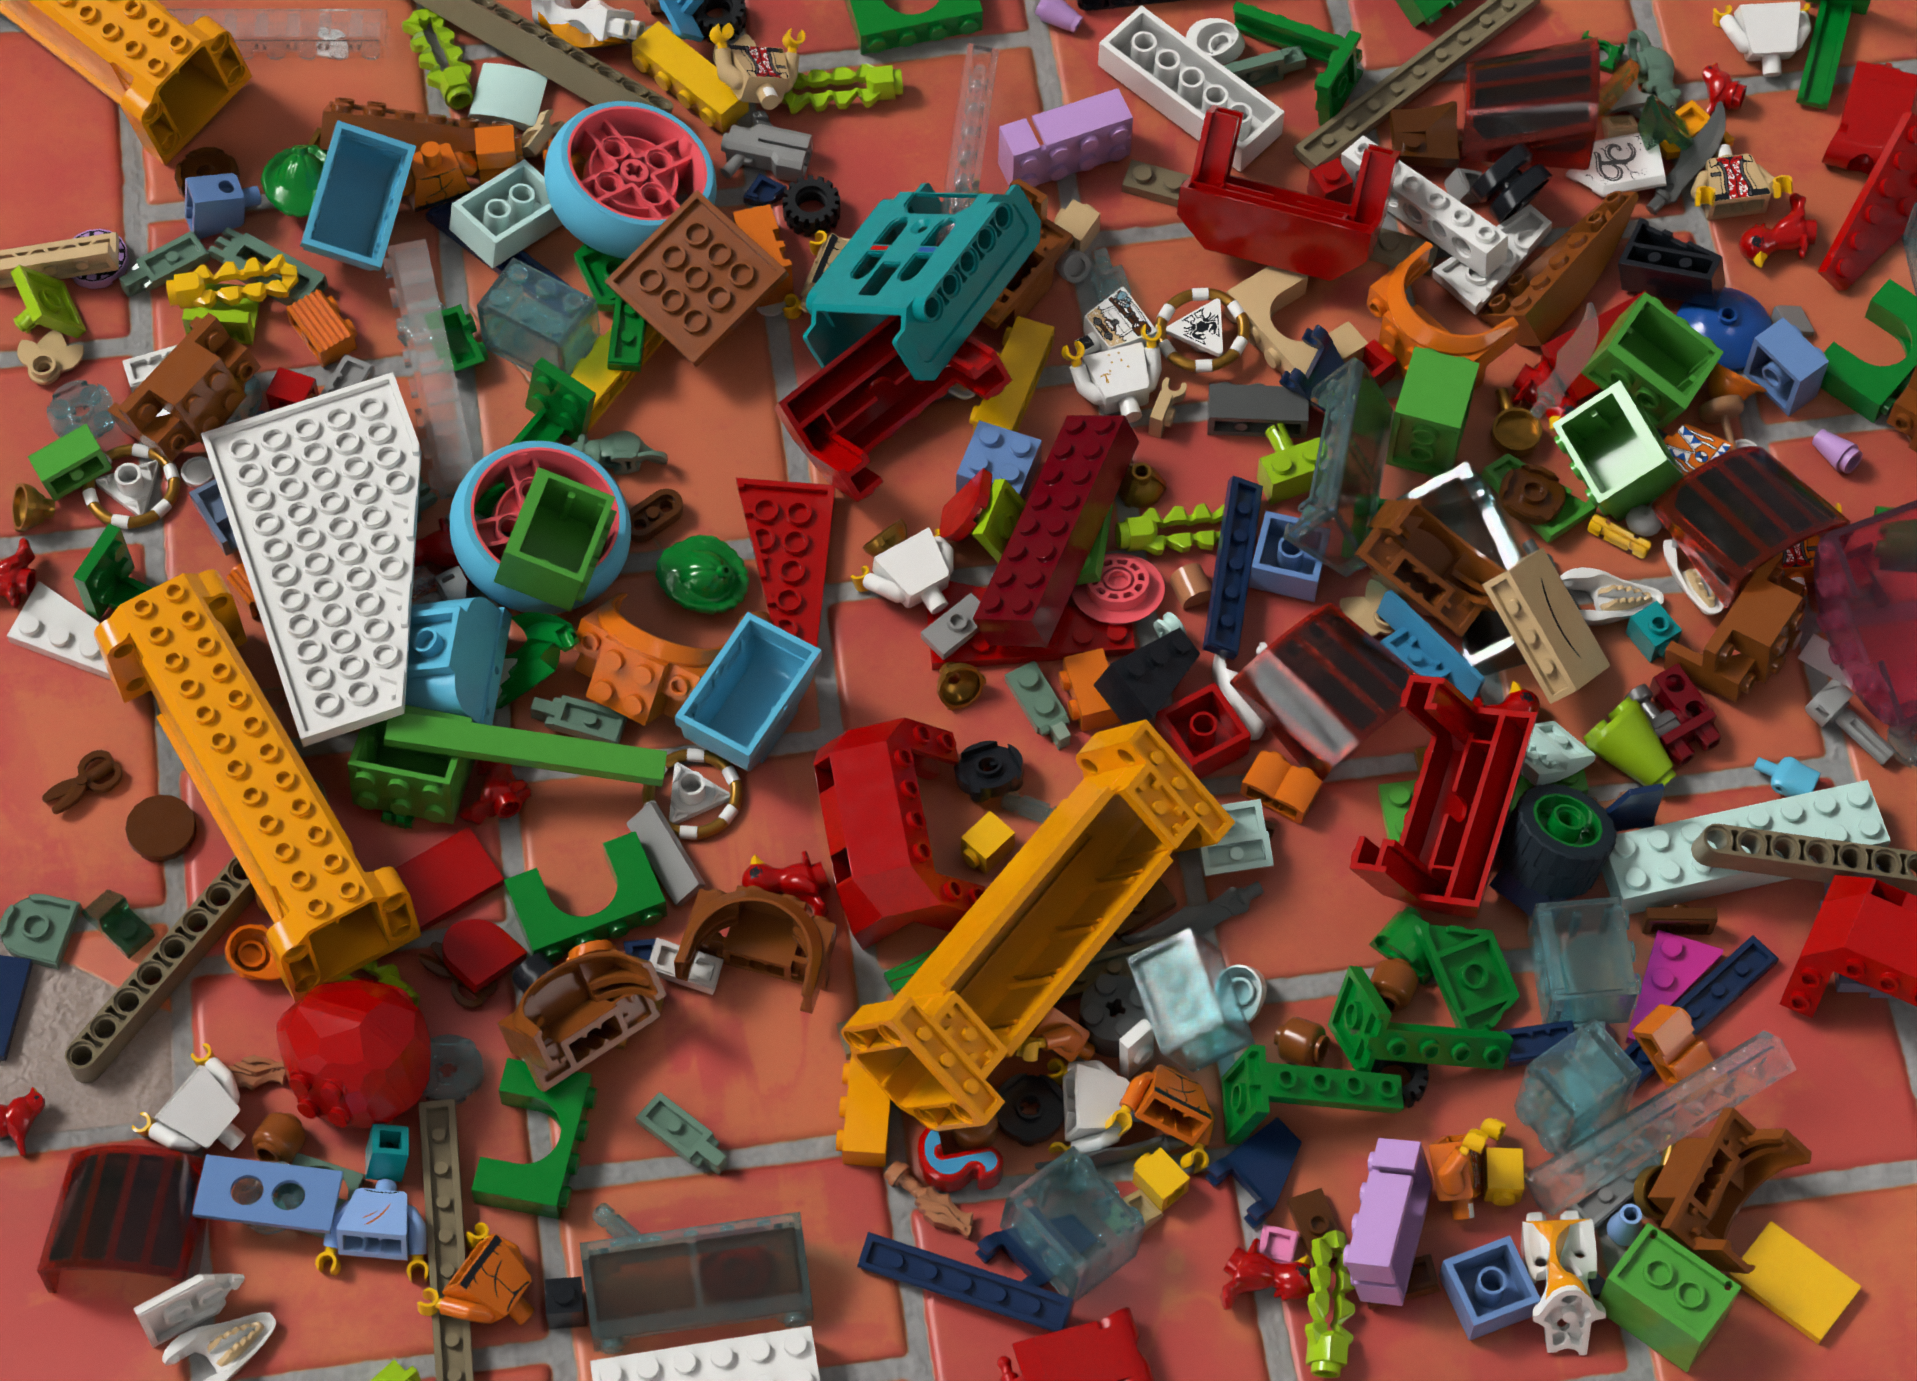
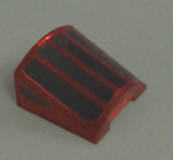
M1598 37L1465 62L1463 74L1464 112L1461 160L1495 163L1510 149L1522 142L1533 153L1532 161L1528 166L1543 164L1544 167L1588 170L1598 124L1600 88Z
M1760 446L1738 448L1711 459L1678 480L1651 505L1652 510L1726 609L1732 607L1742 579L1789 548L1818 535L1830 553L1838 552L1851 522Z
M1328 603L1303 618L1247 664L1229 683L1302 767L1313 770L1323 783L1340 761L1403 710L1400 707L1401 695L1407 685L1409 675L1419 674L1332 603Z
M133 1145L100 1146L71 1154L37 1268V1272L48 1293H57L60 1271L131 1272L179 1281V1283L200 1273L208 1219L193 1217L192 1212L205 1159L168 1149Z

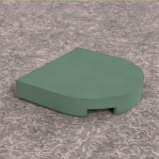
M45 894L29 895V898L23 899L15 905H10L0 921V934L5 948L13 957L31 959L33 964L59 970L82 909L80 902Z

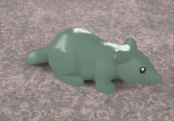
M1636 29L1631 31L1627 38L1628 54L1635 80H1639L1638 85L1643 84L1641 88L1642 93L1656 95L1657 114L1663 121L1674 113L1678 104V98L1682 94L1680 89L1674 88V62L1666 51L1651 45L1645 32ZM1637 43L1640 45V52L1636 50Z
M618 431L602 439L588 440L587 435L580 434L578 440L570 445V447L592 457L603 467L613 468L616 475H625L639 471L640 464L644 460L661 465L667 464L668 461L666 453L648 447L638 435L630 431Z

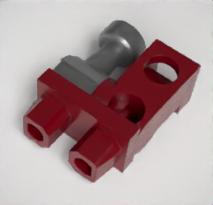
M1679 663L1654 676L1650 687L1646 684H1641L1631 690L1624 698L1625 700L1629 696L1633 701L1636 699L1639 702L1667 755L1678 767L1683 766L1694 758L1695 751L1688 743L1696 740L1705 752L1716 747L1721 740V735L1714 725L1717 715L1712 708L1709 709L1706 701ZM1653 699L1655 703L1659 701L1666 711L1661 713L1650 700Z

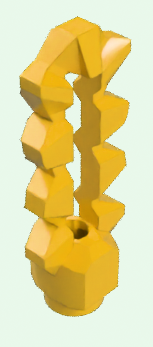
M278 254L264 267L256 257L247 260L244 269L241 270L237 268L233 261H226L215 275L211 273L205 264L200 265L194 272L175 274L174 279L166 280V287L170 306L179 305L180 309L193 307L212 309L217 300L233 306L239 304L242 298H248L252 302H262L267 295L287 298L289 297L290 290L298 283L299 279L297 267L288 264L283 254ZM271 274H278L282 277V281L272 280L268 284L258 282L247 284L245 287L238 285L223 287L218 291L206 289V284L212 283L217 285L221 281L235 279L244 281L256 276L269 277Z

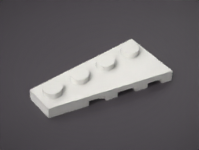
M1531 204L1496 226L1508 234L1507 260L1486 279L1453 256L1433 269L1432 278L1475 315L1551 232L1552 222Z
M38 581L7 634L9 642L111 680L94 637V631L100 623Z

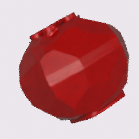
M363 977L329 982L316 986L288 1008L277 1021L276 1034L278 1046L289 1080V1086L298 1099L297 1110L306 1118L314 1119L318 1117L341 1128L346 1126L371 1128L372 1124L385 1125L414 1106L422 1096L429 1081L431 1040L424 1016L420 1009L414 1005L410 995L399 987Z

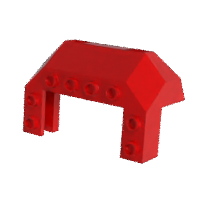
M1212 105L1206 111L1193 172L1180 186L1177 215L1204 249L1327 281H1332L1368 261L1373 254L1387 213L1401 151L1369 144L1368 149H1365L1352 203L1349 205L1230 175L1244 112L1217 105Z
M890 315L778 402L774 410L792 439L827 482L856 502H859L861 499L872 495L875 488L883 483L880 476L865 467L871 462L868 455L880 442L895 435L898 428L908 420L918 417L926 406L946 395L948 389L956 383L985 400H989L999 395L1004 390V387L1013 381L994 349L969 335L935 381L915 380L892 344L893 338L901 329V316Z
M1409 675L1407 685L1402 691L1400 707L1432 735L1431 740L1424 752V762L1419 778L1414 785V794L1409 811H1407L1404 817V827L1399 843L1396 840L1383 839L1379 848L1367 837L1359 836L1356 848L1351 854L1349 869L1384 896L1440 914L1477 918L1523 770L1538 712L1477 707L1446 678Z
M905 717L847 730L819 748L813 762L836 889L852 935L862 950L867 949L911 922L951 932L985 892V887L935 872L933 853L923 812L917 777L932 780L940 775L937 760L954 766L959 763L953 732Z
M1834 875L1779 1005L1813 1018L1834 971L1917 1007V896L1875 878Z

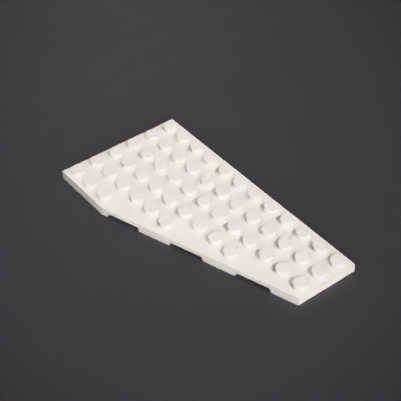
M391 372L201 433L303 747L404 714L422 452L394 373Z

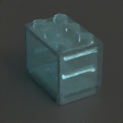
M512 258L477 304L482 340L485 348L531 373L535 363L543 357L571 376L576 363L581 358H586L591 352L594 342L601 335L597 301L515 258Z
M1620 896L1535 904L1527 937L1542 1024L1573 1020L1574 1025L1606 1021L1608 1024L1626 1023L1629 1020L1632 1009H1636V997L1641 995L1642 984L1639 973L1634 974L1632 962H1635L1636 959L1634 942L1628 941L1626 930H1629L1630 926L1629 913L1627 909H1622Z
M1187 928L1127 957L1129 967L1162 1054L1193 1073L1255 1043L1221 950L1194 930Z
M1594 1017L1527 1064L1514 1105L1516 1115L1525 1126L1530 1125L1539 1135V1142L1548 1153H1554L1559 1160H1562L1626 1114L1642 1071Z
M1074 1146L1007 1194L1000 1222V1228L1008 1233L1047 1276L1049 1282L1061 1295L1076 1299V1301L1136 1257L1146 1227L1141 1213L1135 1207H1129L1120 1197L1117 1187L1110 1180L1105 1181L1096 1171V1167L1090 1157L1086 1154H1081Z

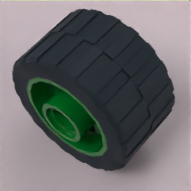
M1539 784L1531 789H1527L1520 796L1504 827L1498 853L1503 860L1502 863L1505 868L1527 888L1533 889L1542 895H1549L1555 898H1574L1577 895L1587 893L1588 889L1593 887L1615 847L1617 831L1607 811L1592 797L1585 795L1584 792L1565 785Z

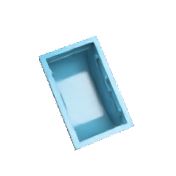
M337 121L300 244L301 247H304L303 250L368 271H380L416 146L342 121Z
M485 597L420 603L412 606L405 705L473 718V723L492 725L512 614L505 607H496Z
M747 612L675 715V725L682 729L683 736L686 739L748 772L751 771L758 762L763 763L797 714L798 704L812 681L816 666L822 659V650Z

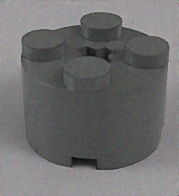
M1110 974L1100 975L1096 981L1087 987L1082 995L1079 1025L1090 1032L1087 1041L1095 1046V1053L1110 1058L1119 1057V1039L1142 1019L1146 1018L1150 1022L1151 1001L1149 992L1131 978Z

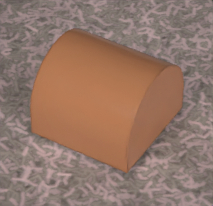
M1187 564L1177 569L1171 575L1170 584L1183 610L1210 601L1212 587L1200 564Z

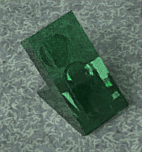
M1654 94L1647 97L1638 124V131L1645 149L1650 150L1664 140L1669 144L1675 143L1683 151L1694 145L1685 120Z
M107 889L81 912L128 959L155 937L153 930L129 908L126 898Z

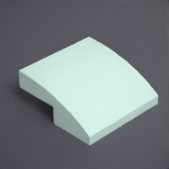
M483 63L468 117L491 125L493 121L507 122L513 125V127L526 131L527 128L533 127L536 123L548 78L536 71L521 67Z
M1557 722L1535 723L1521 774L1534 785L1550 784L1584 769L1595 761L1596 755Z
M1261 799L1222 804L1221 806L1233 818L1235 823L1218 844L1198 848L1204 876L1274 866Z

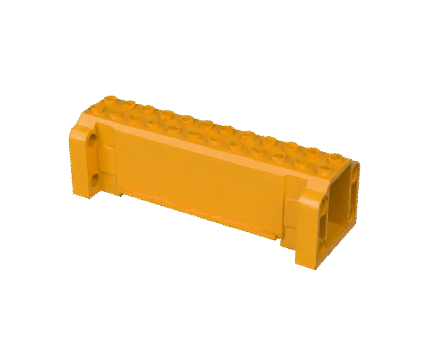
M0 0L1 14L121 106L144 149L165 166L253 77L229 31L209 16H202L193 24L185 25L171 15L166 7L157 0Z
M210 569L198 574L182 573L120 604L110 618L104 620L96 627L94 637L111 681L124 704L149 691H152L162 713L156 716L157 721L274 923L267 931L266 937L281 979L295 1002L316 986L337 981L422 936L411 896L394 867L390 866L380 868L374 872H364L355 856L349 838L236 647L248 642L234 597L217 570Z
M1147 719L1096 732L1075 758L1078 766L1083 771L1084 779L1067 799H1063L893 1000L861 1006L841 1029L842 1037L849 1044L851 1056L898 1108L914 1116L925 1127L933 1131H943L987 1125L1005 1101L985 1079L1005 1055L1007 1058L1012 1057L1170 866L1173 859L1169 855L1218 844L1234 825L1235 821Z

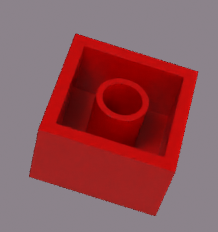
M1215 682L1156 713L1155 730L1199 780L1249 754L1251 734Z

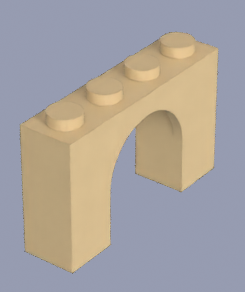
M1268 266L1229 289L1226 293L1237 300L1244 309L1250 323L1248 342L1253 346L1256 345L1261 350L1267 363L1272 368H1276L1282 375L1285 371L1291 373L1293 368H1297L1306 374L1318 349L1307 345L1303 341L1292 340L1282 335L1274 327L1271 317L1281 308L1306 294L1308 275ZM1224 307L1227 318L1232 323H1237L1227 307ZM1349 321L1328 333L1348 370H1351L1363 360L1364 348L1368 342Z

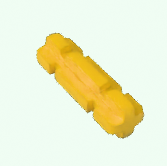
M1598 514L1592 517L1587 529L1590 533L1598 537L1603 535L1604 540L1625 551L1633 550L1631 554L1639 558L1647 556L1652 546L1650 540L1642 536L1637 538L1635 537L1636 533L1614 522L1609 524L1607 523L1608 519Z

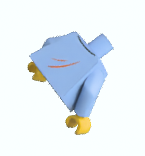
M380 1179L377 1181L375 1189L358 1188L354 1191L350 1200L345 1201L336 1209L331 1234L325 1233L323 1245L326 1246L325 1252L320 1253L315 1261V1265L321 1273L327 1260H333L331 1274L333 1276L340 1272L341 1262L335 1256L338 1248V1255L406 1261L408 1260V1255H412V1262L407 1266V1275L410 1282H412L411 1273L417 1267L425 1270V1282L429 1279V1268L426 1262L423 1261V1254H427L426 1224L417 1208L408 1205L407 1194L404 1191H397V1184L394 1181Z

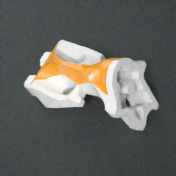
M531 0L534 23L544 29L551 30L554 35L575 47L593 48L618 44L628 45L631 39L636 40L645 31V22L634 20V12L623 8L620 10L612 8L602 0H589L579 9L574 8L570 0Z
M1564 1211V1213L1560 1214V1220H1546V1215L1542 1214V1212H1529L1526 1216V1221L1522 1222L1520 1247L1522 1260L1533 1284H1536V1281L1546 1280V1288L1541 1301L1534 1306L1532 1312L1533 1321L1544 1327L1547 1353H1556L1559 1350L1568 1348L1576 1350L1579 1355H1587L1591 1323L1595 1320L1606 1318L1604 1306L1593 1298L1588 1285V1279H1596L1597 1250L1592 1219H1582L1578 1211ZM1578 1255H1584L1583 1258H1579V1257H1576V1256H1578ZM1561 1318L1567 1322L1563 1327L1557 1325Z

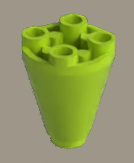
M1629 696L1607 715L1611 719L1610 723L1602 719L1583 737L1586 742L1585 746L1643 786L1663 783L1665 786L1677 775L1671 769L1673 764L1641 705L1636 699L1633 701Z

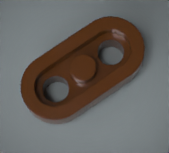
M660 489L629 510L631 541L646 542L679 520L683 514V501L680 494L672 489ZM666 507H669V508L672 509V510L669 511V512H663V511H661L663 508H666ZM637 526H644V527H645V529H642V530H636L635 528H636Z

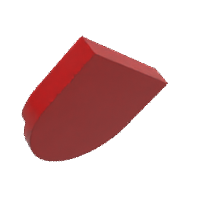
M982 468L943 506L939 530L942 538L947 541L960 542L976 527L977 523L973 519L980 507L986 510L989 502L993 478L992 473Z
M467 919L455 923L446 931L442 942L444 964L474 993L526 960L527 951L501 927L481 919Z

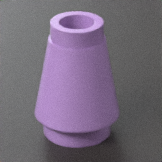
M1040 0L1035 10V14L1040 17V21L1071 31L1072 33L1077 31L1083 20V16L1079 15L1064 0Z
M1825 429L1820 430L1812 440V445L1816 447L1837 472L1843 471L1846 474L1852 472L1862 459L1863 453L1859 450L1857 444Z

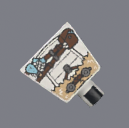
M1122 287L1085 315L1083 325L1085 336L1076 341H1080L1084 345L1085 352L1083 356L1095 352L1099 353L1140 342L1146 347L1147 341L1141 337L1140 333L1142 326L1146 324V335L1150 338H1154L1157 331L1127 290Z

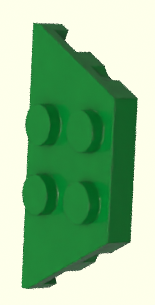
M584 244L574 253V262L598 311L614 312L616 294L604 281L626 259L601 253Z
M1429 922L1416 924L1414 928L1455 1027L1488 1031L1494 1028L1503 1013L1514 1004L1520 995L1493 930L1479 928L1470 930L1462 926L1430 925Z

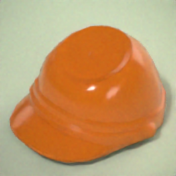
M1716 363L1707 377V390L1712 398L1739 395L1745 401L1755 392H1767V389L1719 363Z
M262 924L240 926L231 933L226 941L224 950L226 961L231 969L241 978L249 980H277L281 976L266 937L269 929Z

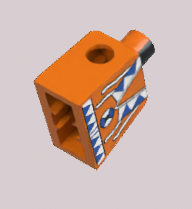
M1683 424L1673 437L1657 428L1686 477V480L1678 485L1704 493L1729 462L1734 445L1689 424Z

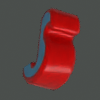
M927 1127L918 1141L919 1169L925 1182L933 1186L936 1191L947 1193L959 1191L970 1183L972 1179H976L978 1189L984 1191L997 1186L1002 1179L1004 1169L1003 1156L992 1146L943 1155L939 1132Z

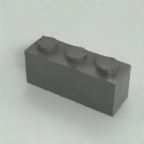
M1229 382L1209 383L1207 435L1266 437L1265 432L1269 427L1274 425L1276 430L1279 431L1277 423H1283L1290 438H1306L1309 421V400L1284 386H1266L1261 383L1251 385H1238Z

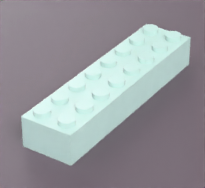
M1868 780L1617 834L1615 847L1605 863L1602 873L1617 917L1645 911L1646 907H1665L1793 879L1710 867L1698 863L1692 856V843L1711 824H1725L1888 847L1891 840ZM1708 841L1711 847L1717 849L1714 843ZM1742 846L1744 851L1751 854L1748 848ZM1775 850L1778 856H1780L1781 858H1784V856L1782 855V853H1780L1779 851ZM1809 855L1811 860L1818 863L1813 856Z

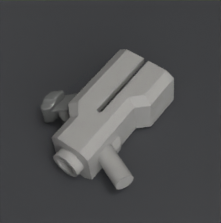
M761 110L752 112V122L754 124L752 128L732 125L730 132L724 133L721 151L726 152L727 163L720 170L724 177L730 179L742 165L772 171L777 179L797 183V178H805L813 151L812 134L773 127L767 113Z

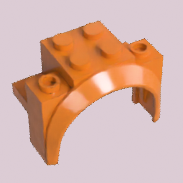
M1426 241L1409 257L1369 287L1367 305L1374 316L1382 318L1378 342L1397 359L1396 368L1402 373L1404 379L1415 346L1431 348L1439 353L1454 357H1466L1473 362L1480 363L1475 390L1483 384L1487 365L1515 344L1519 324L1512 316L1486 332L1473 335H1458L1448 332L1419 304L1412 307L1407 301L1405 291L1416 279L1431 269L1428 259L1433 245Z
M617 593L602 606L581 618L577 630L580 642L572 649L580 652L574 670L591 678L586 697L644 726L662 713L675 719V715L724 645L709 649L693 648L672 643L649 634L621 616L619 609L622 600L628 594Z

